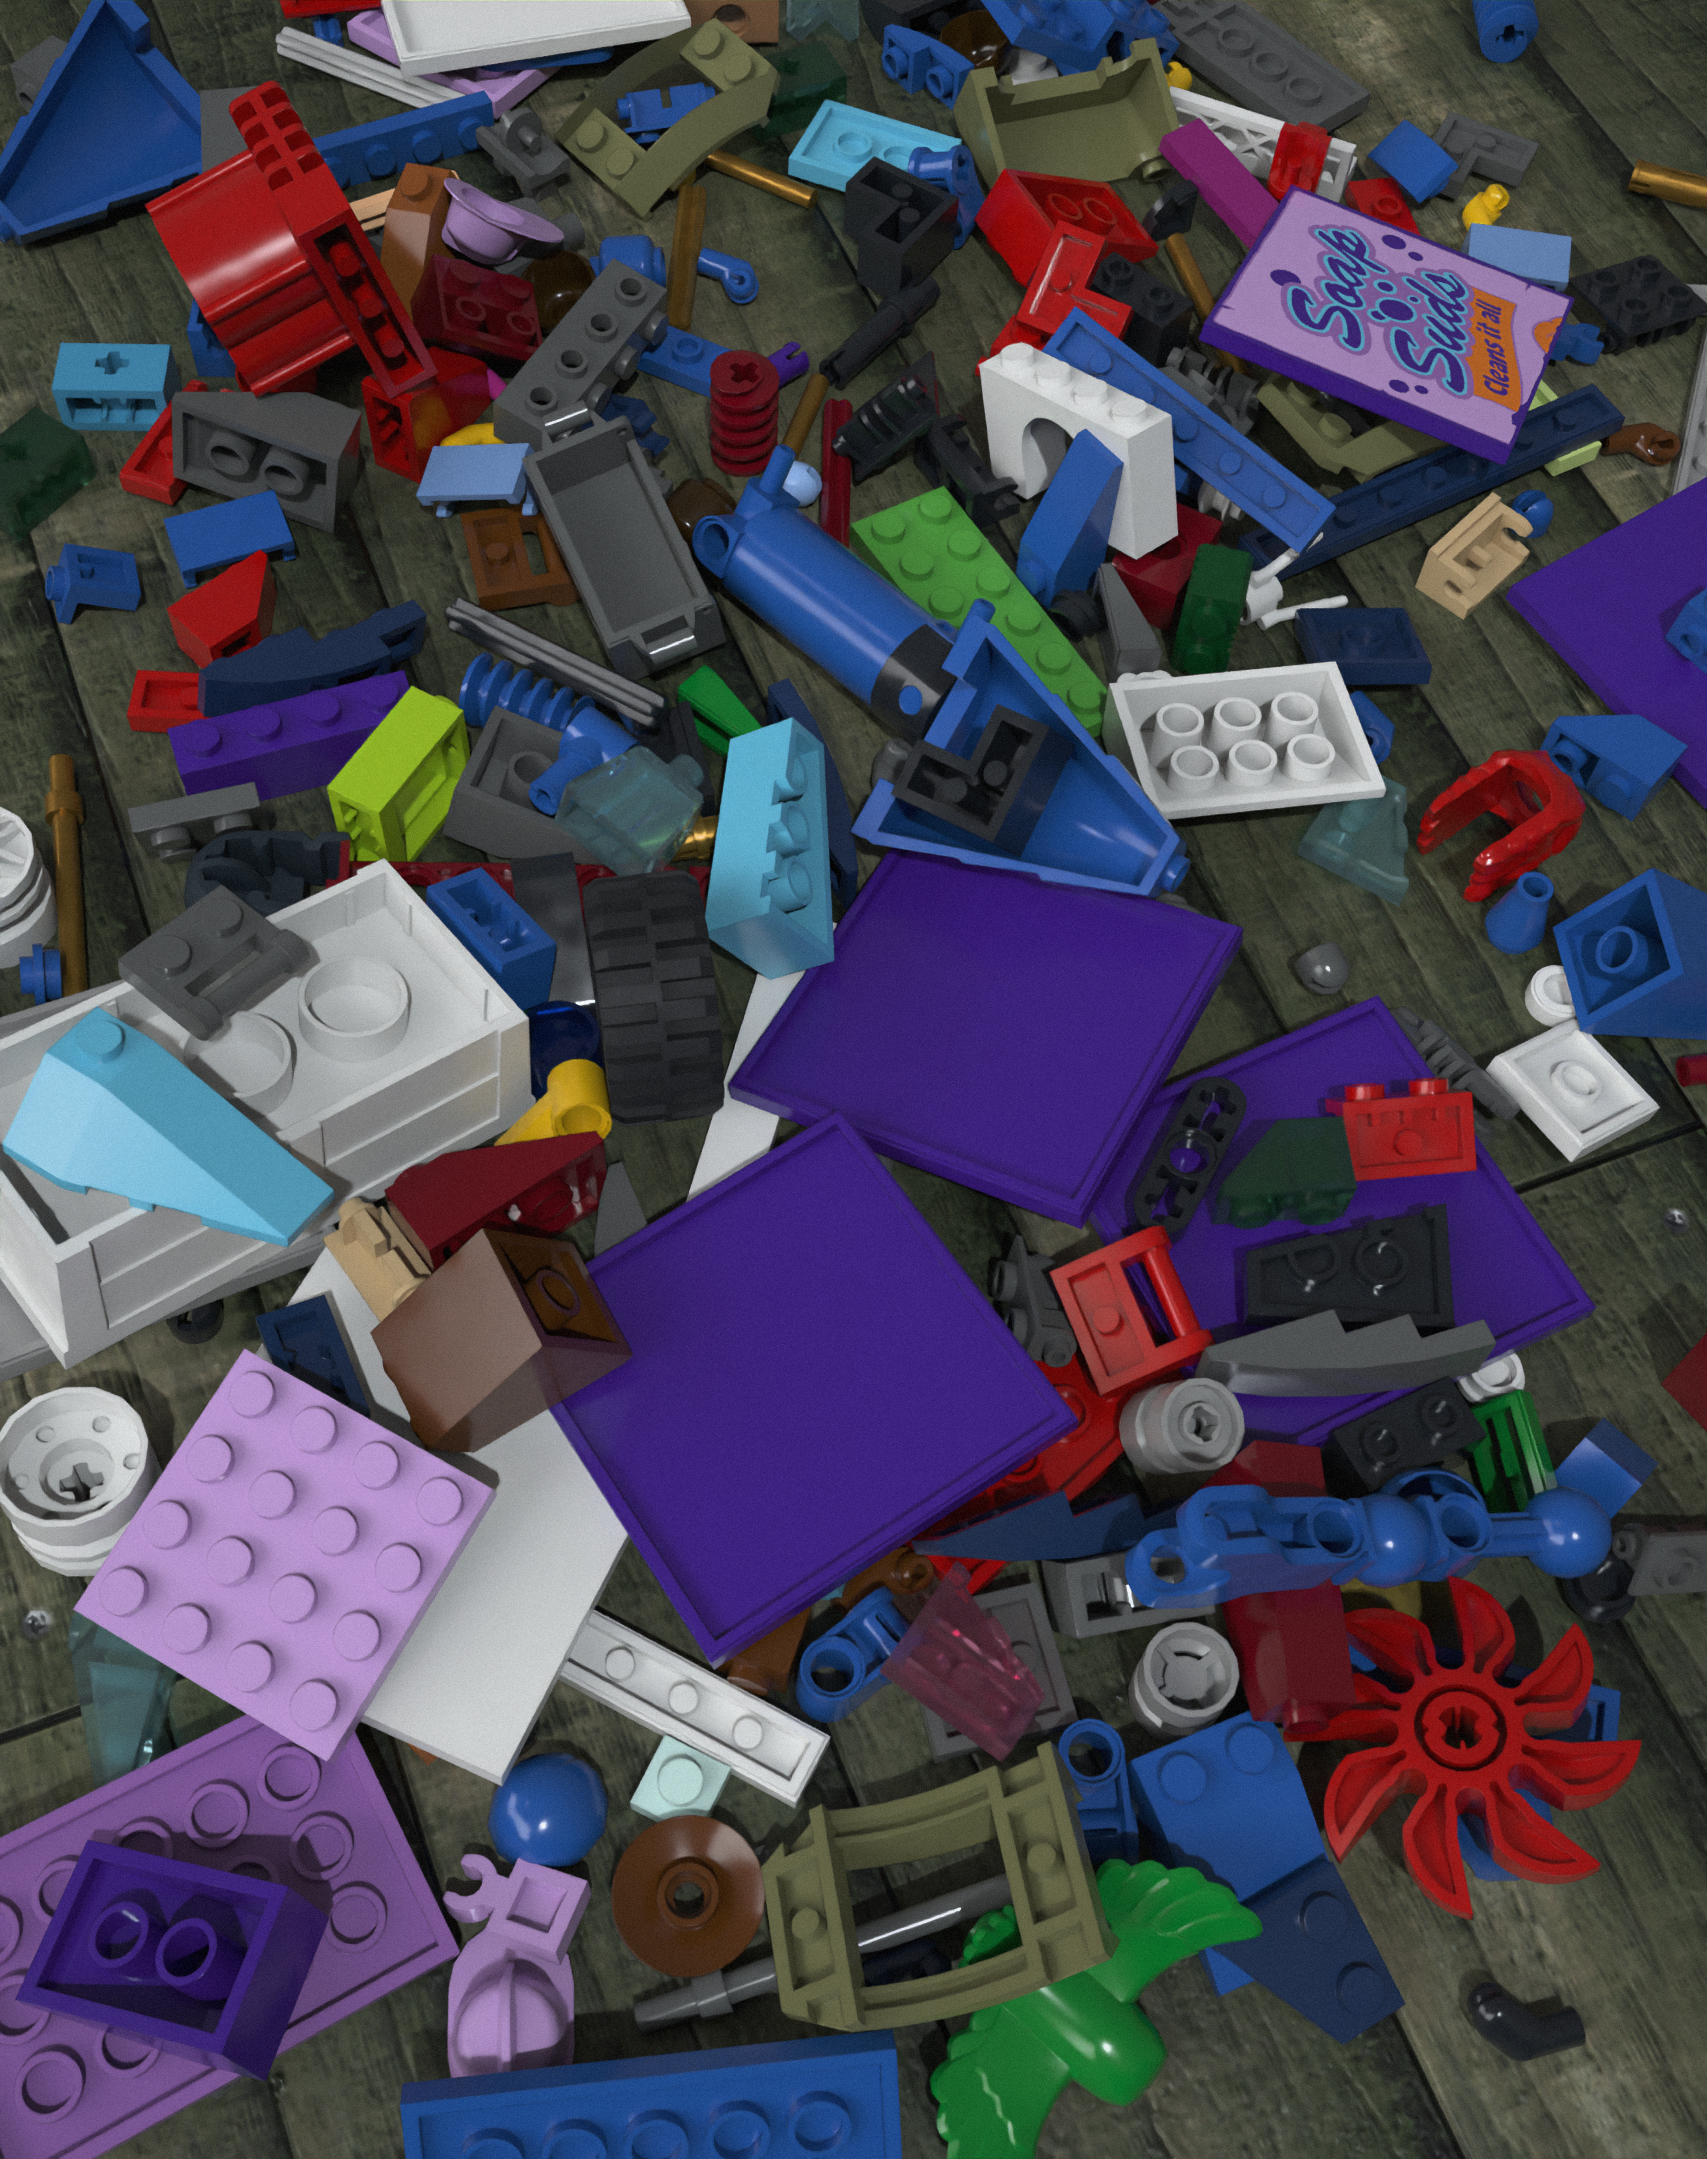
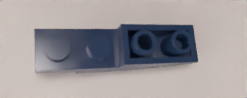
M412 599L394 608H383L374 613L369 619L347 629L333 630L317 642L312 639L302 626L282 635L268 636L250 649L231 657H220L212 661L206 668L199 670L197 708L205 717H216L248 709L259 704H269L305 695L315 690H325L365 680L372 676L389 674L391 665L421 652L427 615Z

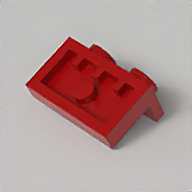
M1433 1077L1408 1080L1409 1091L1385 1093L1384 1083H1359L1345 1085V1097L1325 1098L1326 1112L1336 1114L1340 1179L1346 1182L1477 1171L1472 1092L1449 1088L1448 1078Z

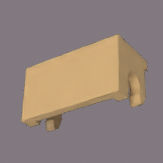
M1494 492L1429 549L1415 588L1463 620L1526 562L1530 553L1520 541H1516L1509 536L1507 528L1513 529L1520 536L1527 537L1533 531L1532 525L1525 517L1500 502L1501 497Z

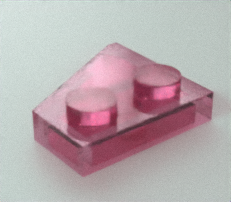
M956 1560L879 1672L998 1761L1002 1762L1016 1745L1046 1695L1028 1666L1020 1662L1014 1655L1011 1639L998 1618L994 1616L986 1620L966 1588L972 1577L966 1567Z

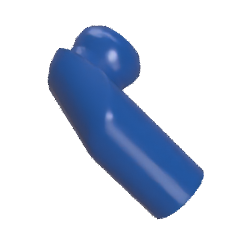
M707 247L702 249L697 263L698 273L721 280L727 295L736 303H748L756 297L759 284L748 261Z
M1361 690L1356 691L1350 695V699L1376 764L1379 765L1391 754L1395 726Z

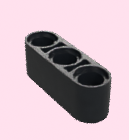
M573 852L510 860L516 903L557 943L548 1001L532 1007L537 1039L597 1031L595 999Z

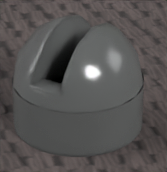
M1329 942L1314 947L1303 954L1294 965L1306 987L1319 995H1332L1340 990L1347 981L1350 972L1347 959L1336 942Z

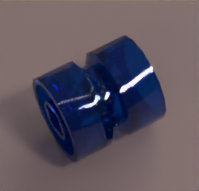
M556 1000L543 1002L525 1014L529 1018L531 1093L536 1098V1103L547 1093L548 1075L560 1063L572 1059H586L595 1062L603 1069L598 1022L590 1011L574 1002Z

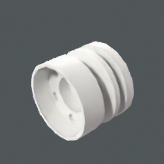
M0 807V969L20 964V956H33L32 943H42L43 948L54 936L58 922L56 888L48 870L43 865L42 856L36 848V842L32 833L19 816Z
M64 1387L33 1398L11 1415L1 1429L0 1505L6 1516L11 1520L13 1529L23 1547L42 1567L65 1576H95L162 1475V1469L157 1461L140 1415L122 1397L96 1387ZM90 1493L89 1500H87L86 1494Z

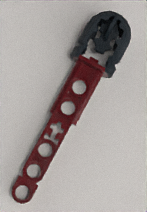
M248 830L231 832L208 842L193 856L186 873L184 901L186 909H188L222 884L265 918L304 900L305 883L326 884V889L356 876L357 870L377 861H354L352 840L348 832H321L314 840L303 831ZM387 861L408 885L416 884L426 888L482 867L516 902L511 865L508 863ZM575 865L584 928H586L583 888L594 879L678 869L672 866L626 865V867ZM689 866V874L695 876L698 881L705 912L707 904L706 895L709 890L712 866Z

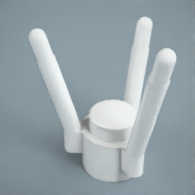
M1322 532L1309 548H1311L1313 545H1315L1323 538ZM1290 548L1259 571L1251 572L1240 625L1247 626L1256 621L1260 629L1264 631L1278 622L1294 619L1296 609L1338 608L1345 606L1348 603V599L1346 596L1341 595L1277 610L1278 602L1283 598V590L1275 575L1300 557L1298 553Z

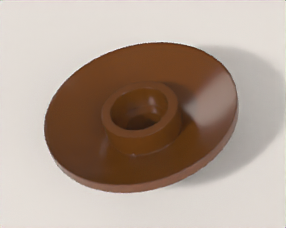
M682 1815L655 1823L633 1840L625 1850L616 1868L611 1889V1906L618 1933L629 1951L638 1960L662 1974L682 1978L697 1977L712 1973L729 1965L744 1952L753 1940L764 1912L765 1892L762 1871L753 1849L733 1828L713 1818L698 1815ZM688 1885L699 1888L704 1895V1902L701 1908L690 1914L678 1910L674 1903L677 1892L682 1887Z

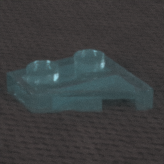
M1381 775L1386 786L1384 797L1326 803L1303 837L1297 854L1400 906L1409 887V878L1405 877L1404 855L1408 848L1407 828L1403 823V818L1407 811V792L1405 786Z

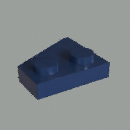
M1323 1859L1315 1862L1245 1906L1254 1912L1262 1922L1263 1931L1261 1936L1251 1940L1210 1947L1217 1954L1224 1956L1255 1979L1257 1984L1274 1997L1287 2003L1299 2012L1302 2018L1330 2039L1342 2045L1405 2005L1334 1863Z

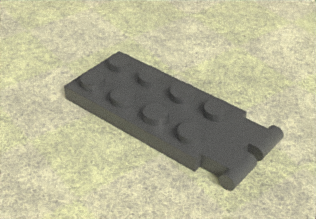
M1160 0L1151 5L1162 12L1170 21L1168 29L1180 43L1174 54L1252 112L1296 126L1300 122L1305 121L1324 127L1329 132L1365 111L1368 107L1371 96L1370 91L1242 0Z

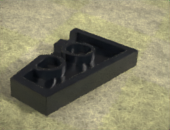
M1446 1203L1424 1208L1419 1215L1391 1221L1390 1217L1366 1222L1363 1228L1332 1236L1320 1233L1247 1251L1242 1261L1243 1325L1275 1327L1334 1309L1344 1331L1347 1332L1407 1314L1410 1315L1420 1336L1427 1337L1455 1328Z

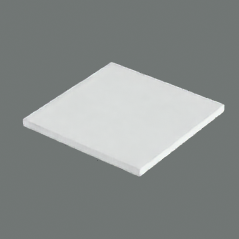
M380 0L403 78L660 39L691 27V17L683 0Z
M325 1247L287 1306L325 1295L370 1409L371 1420L426 1451L422 1441L419 1440L411 1428L408 1411L394 1382L390 1380L383 1369V1359L370 1334L380 1322L331 1252ZM262 1343L255 1355L268 1361ZM548 1409L474 1453L427 1451L492 1488L497 1496L360 1721L500 1786H503L630 1541L626 1531Z

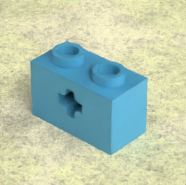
M61 343L51 390L65 430L149 431L163 410L168 407V403L172 400L175 392H181L182 384L171 344Z

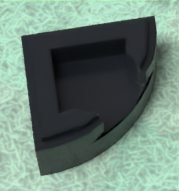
M1190 179L1177 184L1163 194L1145 216L1142 226L1154 242L1169 238L1175 233L1190 231L1199 191Z

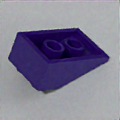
M88 1839L15 2000L24 2005L199 2064L266 2081L330 1917L286 1885Z

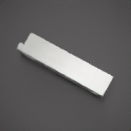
M1174 86L1170 87L1169 90L1180 127L1200 118L1252 175L1268 180L1280 131L1285 122ZM1332 138L1317 195L1339 203L1346 189L1347 182L1350 181L1358 159V157L1354 156L1355 144Z

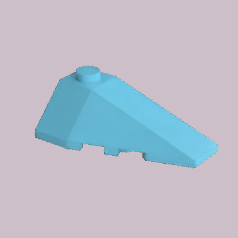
M97 1006L45 1052L2 1144L4 1153L62 1189L87 1195L89 1189L93 1188L124 1196L129 1199L131 1207L154 1212L158 1205L199 1216L204 1226L284 1247H289L335 1199L333 1188L156 1041Z

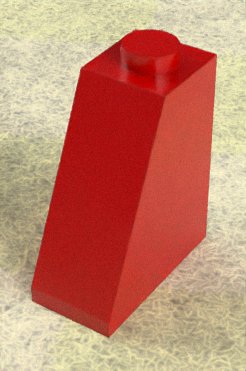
M443 344L427 349L439 373L390 400L375 373L366 376L361 382L375 464L419 484L421 483L433 446H440L444 438L466 426L473 425L491 404L486 363Z

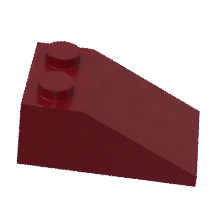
M596 1131L442 1154L427 1164H416L407 1168L396 1178L393 1185L384 1190L392 1220L431 1274L439 1269L481 1228L552 1240L598 1210L607 1175L604 1141Z

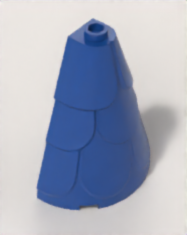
M91 0L62 56L55 59L29 114L21 116L0 156V240L6 244L12 240L17 245L22 246L105 219L108 216V211L163 195L169 192L172 187L181 185L198 176V171L202 170L200 95L151 42L150 19L133 0Z
M971 613L941 667L958 679L924 740L969 761L996 705L999 704L1051 727L1075 745L1021 857L1019 858L930 816L891 795L895 783L881 777L853 825L851 832L859 837L866 838L872 844L959 858L961 863L1038 874L1042 881L1150 898L1158 897L1164 890L1173 893L1183 881L1191 864V860L1184 857L1187 849L1186 842L1120 760L1114 755H1106L1058 694H1052L999 629L993 624L986 623L980 616Z

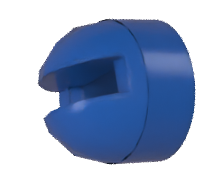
M1526 490L1519 494L1510 506L1512 510L1525 517L1533 527V531L1525 538H1538L1547 532L1553 519L1554 505L1551 500L1546 498L1544 492L1541 490Z

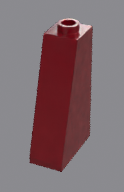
M1254 1440L1194 1491L1192 1495L1206 1487L1247 1484L1263 1487L1267 1490L1268 1495L1273 1497H1327L1320 1447ZM1331 1578L1322 1585L1311 1589L1254 1593L1220 1603L1234 1654L1237 1657L1238 1668L1253 1721L1283 1723L1284 1731L1291 1734H1312L1328 1729L1330 1727L1329 1720L1357 1704L1340 1585H1334Z

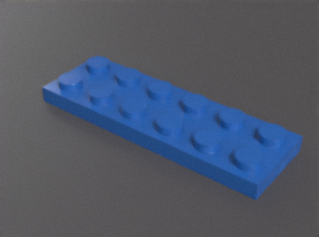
M893 2029L402 2084L400 2110L406 2159H902L897 2049Z

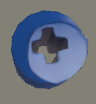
M1471 0L1482 53L1489 60L1497 63H1509L1520 57L1528 44L1537 35L1539 28L1534 0Z
M483 652L470 664L464 676L459 695V708L464 711L465 722L471 726L481 725L483 729L495 705L562 733L565 732L572 720L583 709L591 705L594 707L595 705L592 697L586 695L573 708L574 691L568 686L562 687L555 697L552 698L554 694L552 679L542 678L533 688L534 675L531 670L521 669L513 678L514 666L512 662L501 660L493 668L494 658L490 652Z

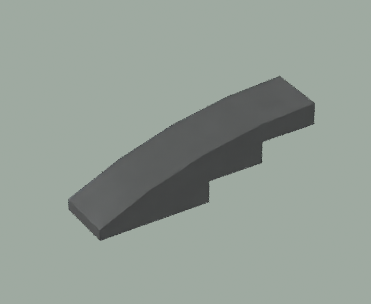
M1334 1309L1206 1347L1194 1378H1209L1222 1383L1229 1391L1234 1393L1269 1397L1350 1396L1414 1388L1435 1383L1447 1376L1451 1379L1478 1372L1497 1343L1484 1319L1421 1338L1409 1314L1345 1333Z

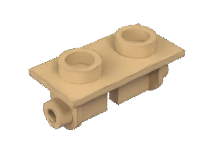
M353 1198L345 1202L338 1210V1216L341 1218L339 1229L323 1237L322 1240L381 1323L432 1274L383 1206L376 1208L372 1203H364L360 1198Z

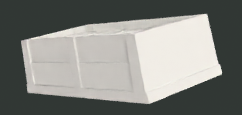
M385 858L357 870V875L265 917L266 920L280 931L283 929L290 930L303 941L309 952V962L293 974L283 972L227 1015L223 1019V1028L206 1041L194 1037L127 982L0 1040V1279L40 1335L47 1341L50 1349L66 1370L288 1248L204 1226L199 1216L158 1205L154 1212L131 1207L129 1199L124 1196L93 1188L89 1189L87 1195L62 1189L4 1153L3 1141L45 1052L96 1006L156 1041L334 1189L335 1199L290 1246L340 1221L341 1218L338 1216V1210L348 1200L360 1198L364 1203H373L385 1196L384 1190L393 1185L396 1178L407 1168L416 1164H427L445 1153L470 1150L511 1128L536 1103V1098L531 1093L529 1018ZM255 950L197 995L206 997L261 954Z

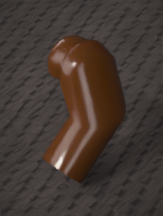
M1650 422L1622 426L1619 432L1599 440L1602 444L1599 449L1601 455L1628 452L1651 465L1670 463L1679 454L1681 449V441L1676 433L1665 431L1660 426Z
M899 1547L847 1581L842 1597L831 1598L829 1602L838 1612L846 1616L866 1596L883 1586H887L894 1595L913 1594L926 1589L934 1579L935 1568L926 1555L915 1554L913 1548Z

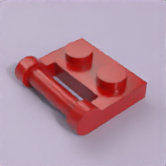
M1164 1226L1149 1227L1049 1272L1098 1391L1105 1400L1178 1368L1198 1364L1204 1349L1216 1345L1209 1329H1202L1172 1262L1169 1251L1173 1248V1245ZM1136 1263H1144L1176 1337L1175 1340L1160 1347L1155 1342L1124 1270Z

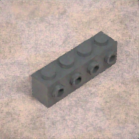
M613 258L493 402L494 436L507 444L529 443L533 450L538 452L542 450V432L544 427L540 417L582 399L587 408L600 415L608 404L612 389L620 379H629L634 373L642 351L649 343L655 345L663 337L669 323V316L665 314L668 290ZM582 425L551 438L552 443L581 432Z

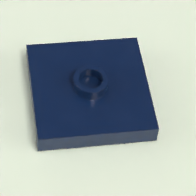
M1296 609L1293 627L1307 663L1336 661L1345 685L1429 684L1432 665L1406 609Z

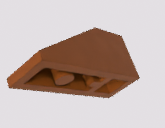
M406 163L387 206L380 262L413 323L410 300L432 254L450 259H456L459 254L458 250L446 244L442 239V229L446 222V216L453 197L445 188L444 180L448 177L457 178L451 169Z

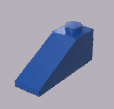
M1087 429L1077 433L1020 541L1015 575L1029 593L1048 610L1054 605L1053 597L1060 589H1068L1073 592L1081 590L1085 592L1093 587L1097 569L1100 568V564L1104 563L1124 463Z

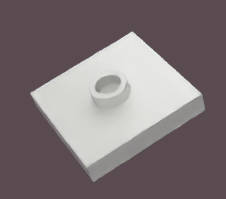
M1575 1018L1495 1056L1486 1068L1489 1075L1519 1104L1526 1115L1571 1163L1649 1121L1660 1108L1591 1034L1580 1031L1579 1023Z

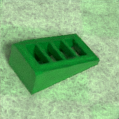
M707 665L699 668L678 687V702L689 701L700 742L726 760L730 739L762 728L718 674Z

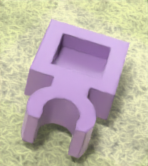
M478 1854L464 1855L460 1863L465 1876L472 1880L481 1881L482 1885L476 1893L470 1896H460L455 1892L446 1891L443 1901L448 1913L456 1920L464 1923H476L490 1917L485 1928L490 1942L561 1965L592 1895L588 1881L539 1864L528 1863L520 1858L517 1859L509 1878L498 1875L493 1863L486 1857Z

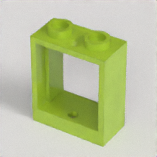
M411 686L327 786L337 831L350 834L354 861H379L385 858L387 861L414 862L445 823L454 789L470 758L464 711L448 698L439 695L432 696Z

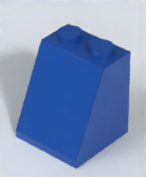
M1651 868L1553 927L1580 1031L1597 1035L1707 1040V893L1655 868Z

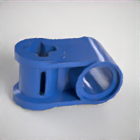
M955 145L949 151L933 152L929 147H917L909 157L908 173L959 197L953 248L958 249L965 243L976 227L977 223L974 218L985 201L974 169L973 156L970 149L965 145Z
M883 1586L866 1596L843 1620L812 1642L803 1652L795 1684V1693L801 1710L811 1719L827 1723L837 1722L847 1717L882 1687L895 1682L906 1674L932 1648L934 1642L928 1634L918 1635L892 1604L894 1594L887 1586ZM831 1667L844 1674L849 1685L839 1692H827L820 1689L814 1683L811 1675L820 1668Z
M1087 1718L1076 1721L1064 1731L1055 1746L1084 1799L1077 1803L1076 1806L1091 1864H1103L1108 1859H1122L1131 1866L1136 1865L1139 1861L1138 1828L1134 1807L1130 1800L1125 1749L1122 1739L1112 1726L1101 1720ZM1083 1743L1096 1748L1104 1762V1773L1099 1776L1089 1777L1077 1772L1070 1763L1068 1756L1069 1747Z

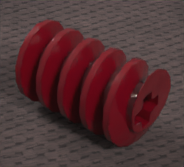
M747 350L728 351L717 356L710 368V426L712 429L710 455L714 465L721 472L732 476H751L761 473L766 469L772 453L778 445L777 423L779 416L778 389L780 377L776 367L768 358Z

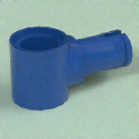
M592 705L588 706L572 720L565 730L559 743L558 760L530 784L529 797L537 808L546 814L553 815L583 786H594L599 780L608 786L617 782L634 762L641 748V743Z

